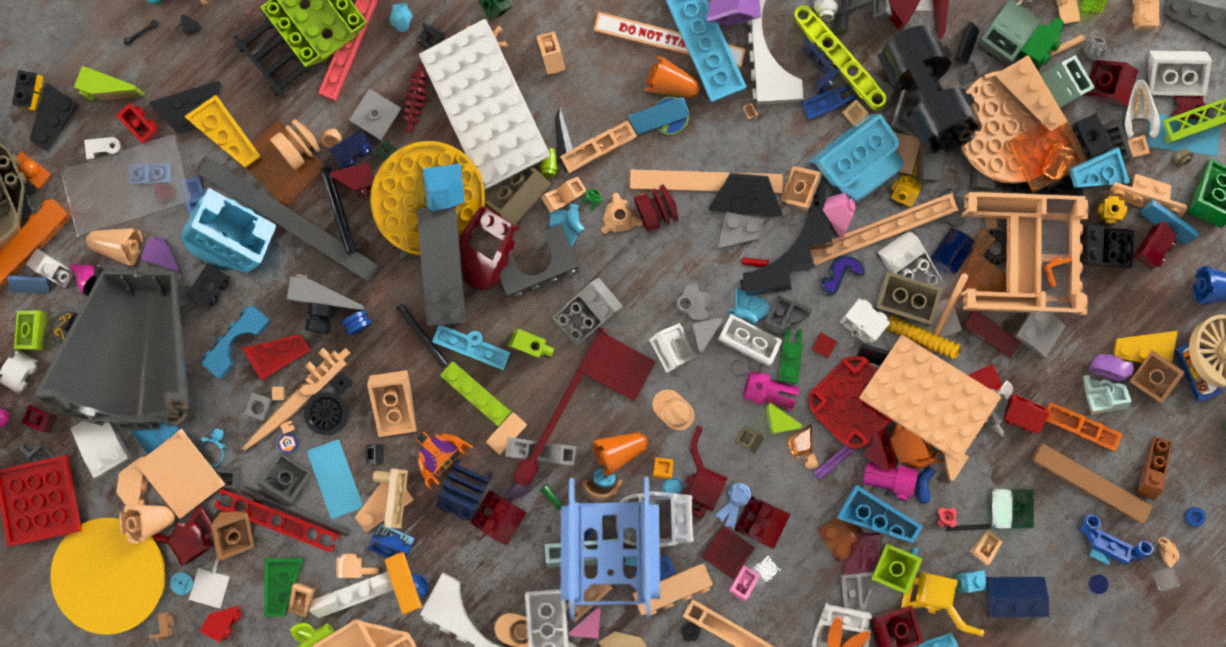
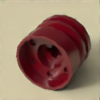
M664 184L659 186L661 195L653 188V198L651 199L645 192L633 197L639 215L649 234L660 229V219H663L667 226L670 225L668 216L672 218L674 223L679 221L675 201Z

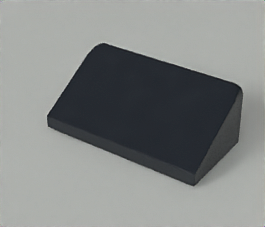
M968 22L954 58L955 61L966 65L969 63L979 34V28L973 22Z
M861 344L859 345L857 356H863L869 360V363L881 366L890 351Z

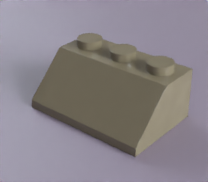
M530 167L493 186L485 195V204L497 214L516 224L551 183L538 170Z
M887 271L879 290L874 310L929 327L933 323L943 288Z

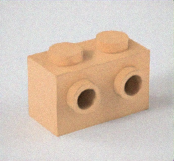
M1132 0L1134 5L1132 18L1134 30L1156 29L1159 26V0Z

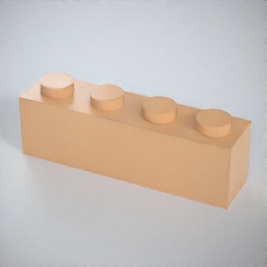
M704 563L661 580L660 599H650V616L657 613L656 609L660 607L667 609L675 605L674 601L681 599L683 602L692 598V594L699 591L702 594L711 590L709 586L713 584ZM636 591V592H633V593H632V594H633V597H634V599H635V601H637V591ZM637 604L641 616L646 615V604Z

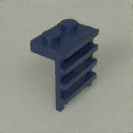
M806 39L804 42L809 49L807 50L803 46L801 50L824 74L812 89L818 95L820 92L825 93L832 87L833 81L838 77L841 70L839 68L835 70L831 66L833 61L831 59L827 61L824 58L825 52L822 51L820 53L816 49L818 45L816 42L812 44Z
M457 459L438 496L436 506L444 512H451L457 515L462 520L472 521L477 505L492 474L488 473L487 477H484L460 466L461 460ZM456 471L483 483V486L481 487L458 477L454 473ZM450 481H453L475 492H478L479 494L478 496H475L453 485H450Z

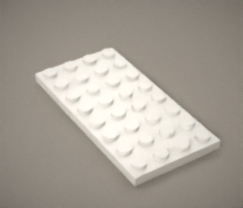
M486 19L419 54L465 154L472 160L482 177L484 190L551 157Z

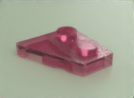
M879 532L862 533L844 563L842 572L844 574L875 572L881 555L882 535Z

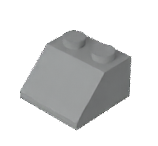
M1052 312L1027 313L1013 337L1046 358L1066 325Z

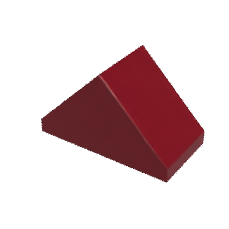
M28 405L22 423L40 432L51 433L57 415Z
M887 428L874 433L864 453L865 457L884 471L898 466Z

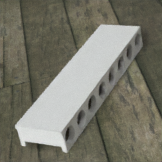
M561 589L526 592L529 647H569L566 601L561 600Z

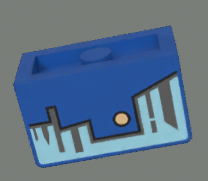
M380 523L371 539L368 550L385 558H390L399 553H404L405 558H407L415 538L395 528L384 527V523Z

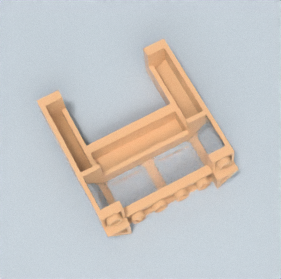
M967 193L965 200L968 201H965L964 204L966 210L962 213L961 217L1007 219L1006 293L977 292L976 289H967L960 294L961 297H964L963 304L965 306L963 309L970 311L1087 315V295L1081 293L1082 281H1080V274L1083 269L1082 262H1080V255L1083 251V245L1080 243L1083 225L1080 222L1088 219V200H1085V196ZM1059 256L1062 257V260L1072 257L1070 262L1051 267L1057 286L1050 288L1043 266L1050 264V259Z

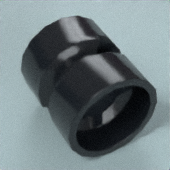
M309 303L308 314L310 318L306 320L305 330L330 334L331 323L329 319L333 317L334 307Z

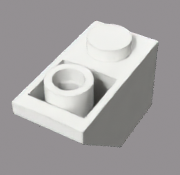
M37 248L26 263L35 272L66 288L74 275L70 268Z

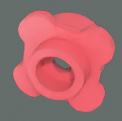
M940 508L938 510L939 520L937 523L940 527L945 525L955 527L957 525L955 520L957 511L955 509Z

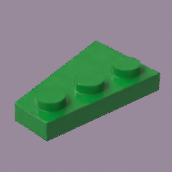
M265 558L264 617L285 616L290 602L292 587L297 582L304 558Z

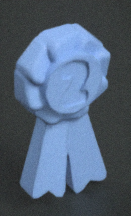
M741 482L730 486L727 492L729 502L716 514V517H720L721 522L729 514L725 526H731L732 529L736 525L739 506L746 505L751 498L750 488Z

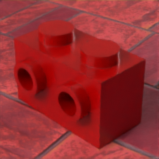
M129 103L116 117L147 147L160 135L156 130L159 127L152 119L148 121L144 117L146 113L139 105L135 107Z
M1012 393L1005 408L1004 419L1006 423L1012 426L1016 424L1022 426V429L1026 432L1040 434L1049 416V411L1042 405Z

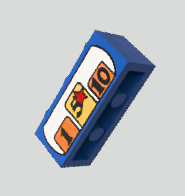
M1189 343L1174 349V354L1181 369L1185 371L1184 376L1196 402L1204 401L1222 393L1221 388L1210 385L1196 372L1190 358ZM1201 354L1205 359L1207 358L1206 354Z

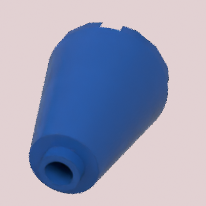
M1208 266L1200 267L1194 277L1197 278V283L1193 284L1195 301L1203 305L1225 302L1226 273Z

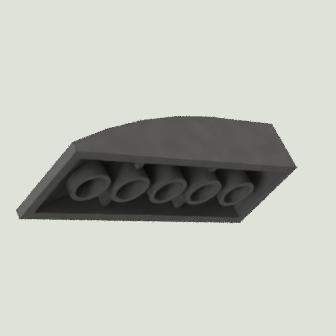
M456 206L433 211L428 207L417 208L427 326L465 323L467 314Z

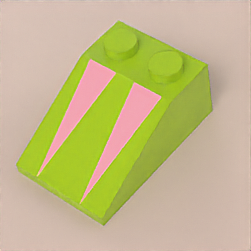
M82 66L74 88L79 90L78 94L90 101L95 99L104 101L143 97L145 94L135 85Z

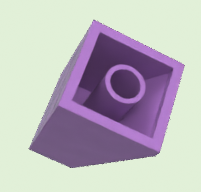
M711 0L707 20L712 23L734 26L760 18L759 0Z

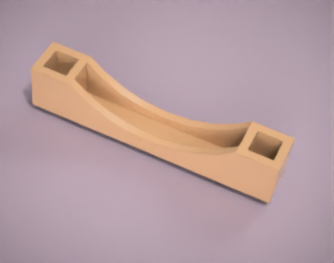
M691 598L682 614L683 617L735 647H774Z

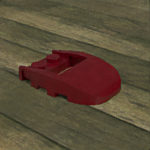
M480 206L464 228L459 241L463 280L479 290L493 288L499 281L503 268L508 266L510 261L508 256L510 250H513L515 241L512 240L515 230L519 231L520 227L491 209ZM477 226L502 240L494 259L468 245L471 239L470 235Z

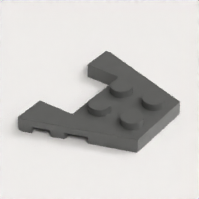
M840 0L842 2L841 8L835 14L837 21L835 27L831 28V32L835 36L848 32L849 14L873 4V18L880 20L891 16L889 1Z

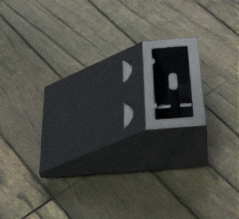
M1092 224L1083 225V233L1080 236V243L1083 245L1080 262L1085 266L1132 268L1134 230Z

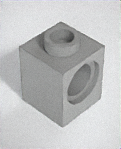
M252 393L245 411V415L249 416L248 420L260 423V420L266 421L273 400ZM258 403L263 407L260 414L254 412V406Z

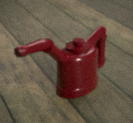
M697 425L689 444V452H691L697 472L696 474L693 473L691 477L687 475L685 483L688 485L680 494L693 497L692 502L700 505L699 509L692 507V516L702 519L707 510L713 512L728 477L704 467L697 447L703 428Z
M198 506L187 523L182 524L179 522L174 526L175 529L170 537L155 534L151 537L155 542L169 544L180 565L185 566L213 547L210 541L213 538L211 531L212 521L207 515V511L202 506ZM199 517L208 530L206 534L196 522Z

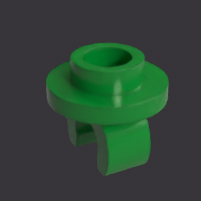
M587 189L584 192L585 197L581 203L584 204L587 200H590L592 202L590 210H593L597 203L602 201L600 192L595 189Z

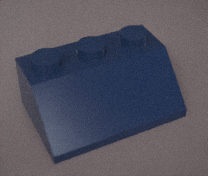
M986 577V610L988 617H1049V596L1045 577Z

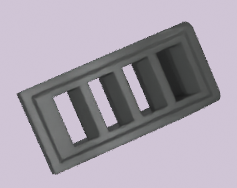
M1122 119L1104 124L1103 128L1112 147L1114 148V144L1123 142L1124 145L1115 148L1120 150L1126 149V152L1121 154L1123 160L1132 158L1133 155ZM1116 127L1119 128V130L1113 132L1109 130ZM1121 134V138L1112 140L1111 137Z

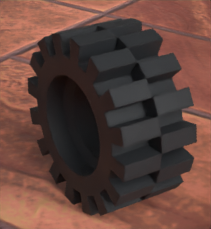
M998 229L984 234L979 240V246L977 247V250L980 252L978 254L982 256V260L987 261V264L993 265L1006 262L1007 232H1002V230ZM993 240H998L1003 245V250L998 255L991 253L989 250V244Z

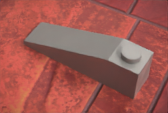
M296 274V277L290 276L287 300L315 303L360 311L366 310V307L307 279V275Z

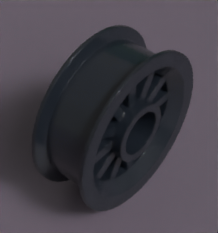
M322 392L309 399L304 409V418L312 431L322 435H332L339 432L347 423L348 408L344 400L338 395ZM326 408L331 411V416L328 419L322 417V411Z

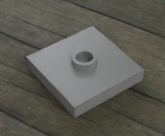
M369 88L349 121L382 141L402 109Z

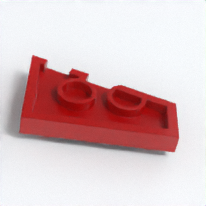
M302 334L242 347L261 381L312 351Z

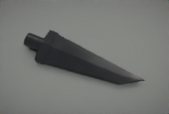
M559 107L555 117L558 163H563L560 156L572 150L573 147L561 108Z

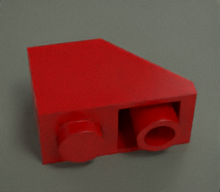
M236 606L209 614L199 631L219 643L223 642V640L227 641L232 633L231 626L233 623H237L242 616L240 612L242 607Z

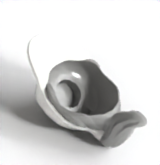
M1006 381L998 390L990 389L1000 395L1001 399L983 425L984 429L997 433L1002 438L1004 437V431L999 424L1004 419L1008 398L1013 392V386L1009 381Z

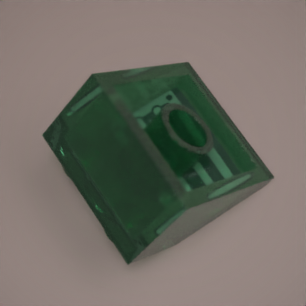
M992 489V528H1034L1033 489Z

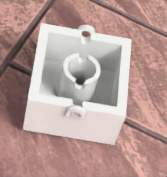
M859 298L839 323L851 331L852 336H857L865 344L871 345L890 322L887 321L888 318L882 312L877 313L872 309L873 306L870 302Z

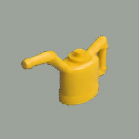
M920 572L919 577H915L908 595L903 594L901 607L912 605L913 609L924 607L928 609V613L936 614V611H941V609H946L956 627L961 631L982 637L984 635V630L966 625L952 606L958 584L957 579ZM913 585H918L916 601L910 602Z

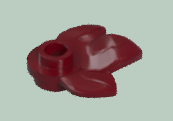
M1174 95L1179 107L1174 110L1172 116L1174 117L1197 107L1207 105L1204 103L1205 96ZM1209 109L1206 110L1204 116H1207ZM1191 114L1189 115L1187 121L1191 120L1192 118L1199 120V117Z

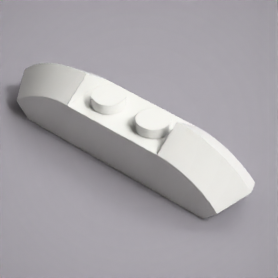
M389 572L313 599L309 612L317 618H321L394 590Z

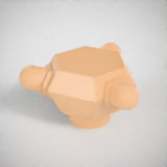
M613 193L611 196L612 201L608 203L603 221L605 225L601 228V232L603 234H608L610 231L617 233L631 230L634 226L641 227L643 220L637 217V212L626 200L620 199L618 193Z

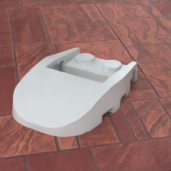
M649 491V505H655V500H671L672 538L659 539V547L694 541L692 496ZM645 493L628 495L619 503L645 502ZM616 516V531H617V534H618V516ZM633 528L625 529L623 532V542L630 546H637L636 531Z
M826 603L815 629L812 647H828V643L821 642L824 625L831 626L836 617L841 618L842 629L856 632H871L869 629V622L872 618L871 613ZM870 636L861 647H869Z

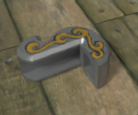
M66 311L58 315L54 320L51 332L53 339L57 343L62 345L78 313Z

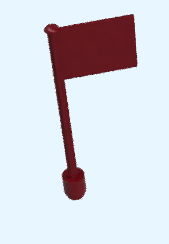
M598 328V333L532 454L527 459L522 458L513 474L515 476L513 481L524 487H527L528 483L531 484L539 469L537 459L583 374L634 402L656 361L610 337L605 329Z

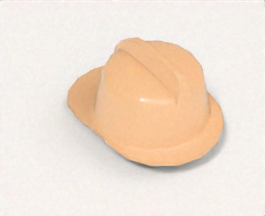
M668 389L662 390L655 395L652 404L653 410L670 428L679 431L691 426L694 421V410L681 395Z
M507 613L498 618L495 623V633L500 641L515 647H529L527 617Z

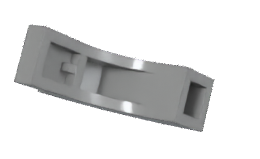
M508 437L505 456L527 459L532 454L538 441ZM546 442L537 461L574 466L576 446Z

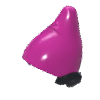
M90 264L70 265V270L77 279L79 290L84 295L89 296L104 269L98 264L96 266Z

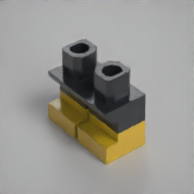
M18 70L12 104L18 109L37 112L40 95L36 93L41 92L43 76L33 72Z

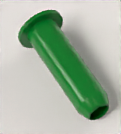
M547 483L539 491H542L557 509H560L563 506L562 502L547 486Z

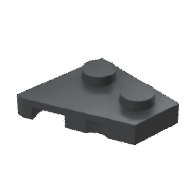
M778 295L763 327L782 334L810 316L812 309Z

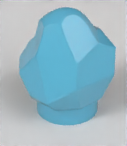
M407 4L392 5L390 25L399 32L407 31L413 18L410 9H408Z

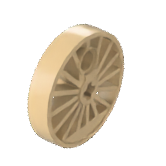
M1216 315L1201 322L1194 329L1189 342L1190 358L1196 372L1204 381L1219 388H1226V315ZM1201 354H1212V356L1205 359Z

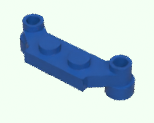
M1088 515L1080 526L1081 533L1086 535L1092 549L1124 565L1130 561H1141L1153 552V547L1148 541H1141L1137 546L1133 547L1099 530L1101 522L1096 515Z

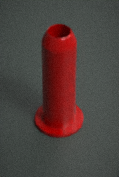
M742 258V264L765 267L769 265V258L768 260Z

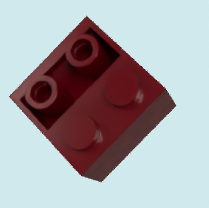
M489 490L470 524L507 546L527 512Z
M751 496L734 530L774 549L791 514Z

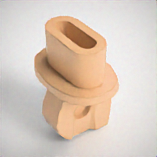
M1161 537L1158 539L1160 545L1159 552L1167 567L1171 568L1179 560V552L1176 550L1175 544Z

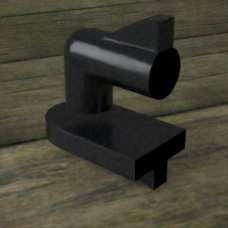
M425 22L422 24L427 31L439 40L445 38V33L432 28ZM422 31L417 38V42L426 51L435 45L427 40L430 34Z

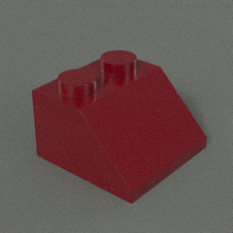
M1095 60L1089 77L1095 88L1085 93L1084 96L1111 105L1128 106L1138 70L1127 62Z
M368 163L330 172L331 177L337 183L363 197L371 195L374 175Z
M1164 221L1153 225L1133 255V258L1151 270L1157 268V266L1161 267L1166 259L1164 255L1175 246L1176 242L1174 240L1177 235Z
M912 605L887 610L873 615L870 619L877 647H914L924 643Z

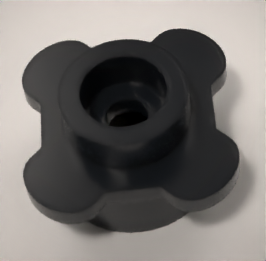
M342 371L337 374L335 379L330 380V386L335 387L338 394L341 395L353 385V381L348 379Z

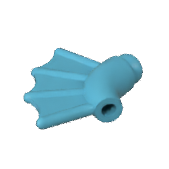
M569 204V210H557L553 213H550L548 210L550 215L549 227L552 228L562 224L572 247L577 236L585 229L579 222V206Z
M736 288L735 309H729V316L732 314L748 321L754 326L759 320L768 316L771 308L768 306L766 298H759L756 295L746 296L745 291Z

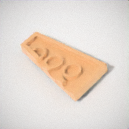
M1029 55L994 75L1049 131L1067 122Z

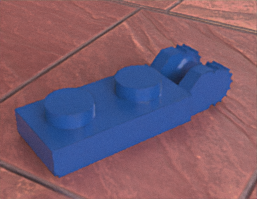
M847 84L840 88L836 87L801 102L808 120L833 111L857 99L856 95H850L844 99L840 96V93L849 91L851 86Z

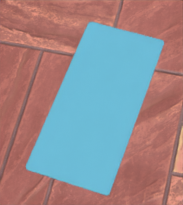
M1159 114L1160 130L1156 138H1151L1149 135L1150 121L1148 123L1146 140L1148 147L1175 151L1187 148L1192 153L1218 155L1221 125L1166 144L1164 137L1167 136V132L1162 121L1173 116ZM1196 119L1187 121L1191 125H1196L1198 122ZM1177 121L1169 122L1173 133L1179 131L1181 123Z
M339 439L308 450L307 454L331 519L361 509L363 504Z

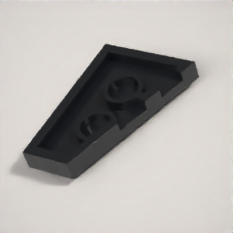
M46 82L29 140L47 151L79 104Z

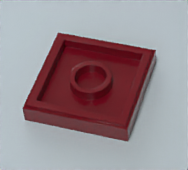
M723 525L701 557L731 579H734L755 547Z

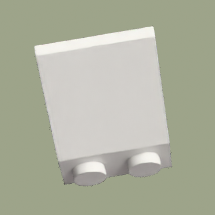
M82 421L71 428L84 462L93 478H101L133 459L113 423L107 422L101 426Z

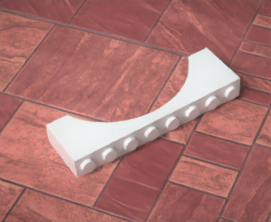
M759 0L761 17L747 21V25H751V32H748L749 44L752 43L753 50L749 51L750 62L754 64V69L751 70V81H755V88H752V99L756 100V105L802 102V80L785 71L775 61L767 48L762 30V12L766 0Z
M442 573L420 613L423 616L422 620L431 625L433 623L440 625L439 629L447 634L452 632L457 635L456 638L464 643L469 641L474 644V647H505L488 639L474 626L463 606L460 590L461 582L446 573ZM568 640L569 647H579Z

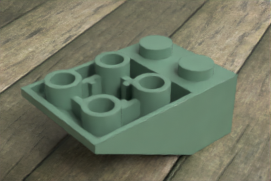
M1008 0L977 44L1008 66L1022 49L1041 19L1014 0Z
M1076 55L1040 75L1059 108L1095 88Z

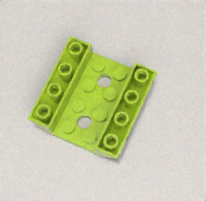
M269 0L260 7L305 68L328 59L354 40L367 24V21L351 0H307L310 2V7L307 9L300 8V4L304 0ZM331 30L333 35L331 38L325 39L322 37L323 32Z

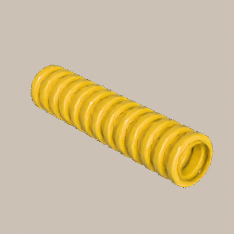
M894 315L889 316L887 319L890 323L885 328L886 331L890 330L892 334L896 333L897 336L903 335L915 343L918 342V345L921 346L923 344V347H929V350L934 349L936 353L939 351L941 355L950 356L953 360L957 358L961 344H955L954 341L949 342V339H944L943 336L938 337V334L933 335V332H927L926 329L922 330V327L917 328L915 324L911 325L910 322L905 323V320L901 321L900 318H895Z

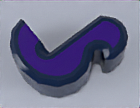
M844 255L836 258L829 268L830 279L824 277L821 281V291L825 295L836 294L845 271L861 277L865 276L863 264L858 259Z

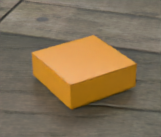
M655 457L652 478L672 480L674 460Z

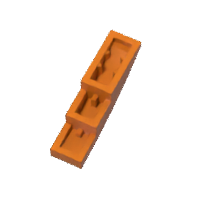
M1051 402L1047 407L1049 416L1046 422L1116 452L1123 433L1105 427V425Z

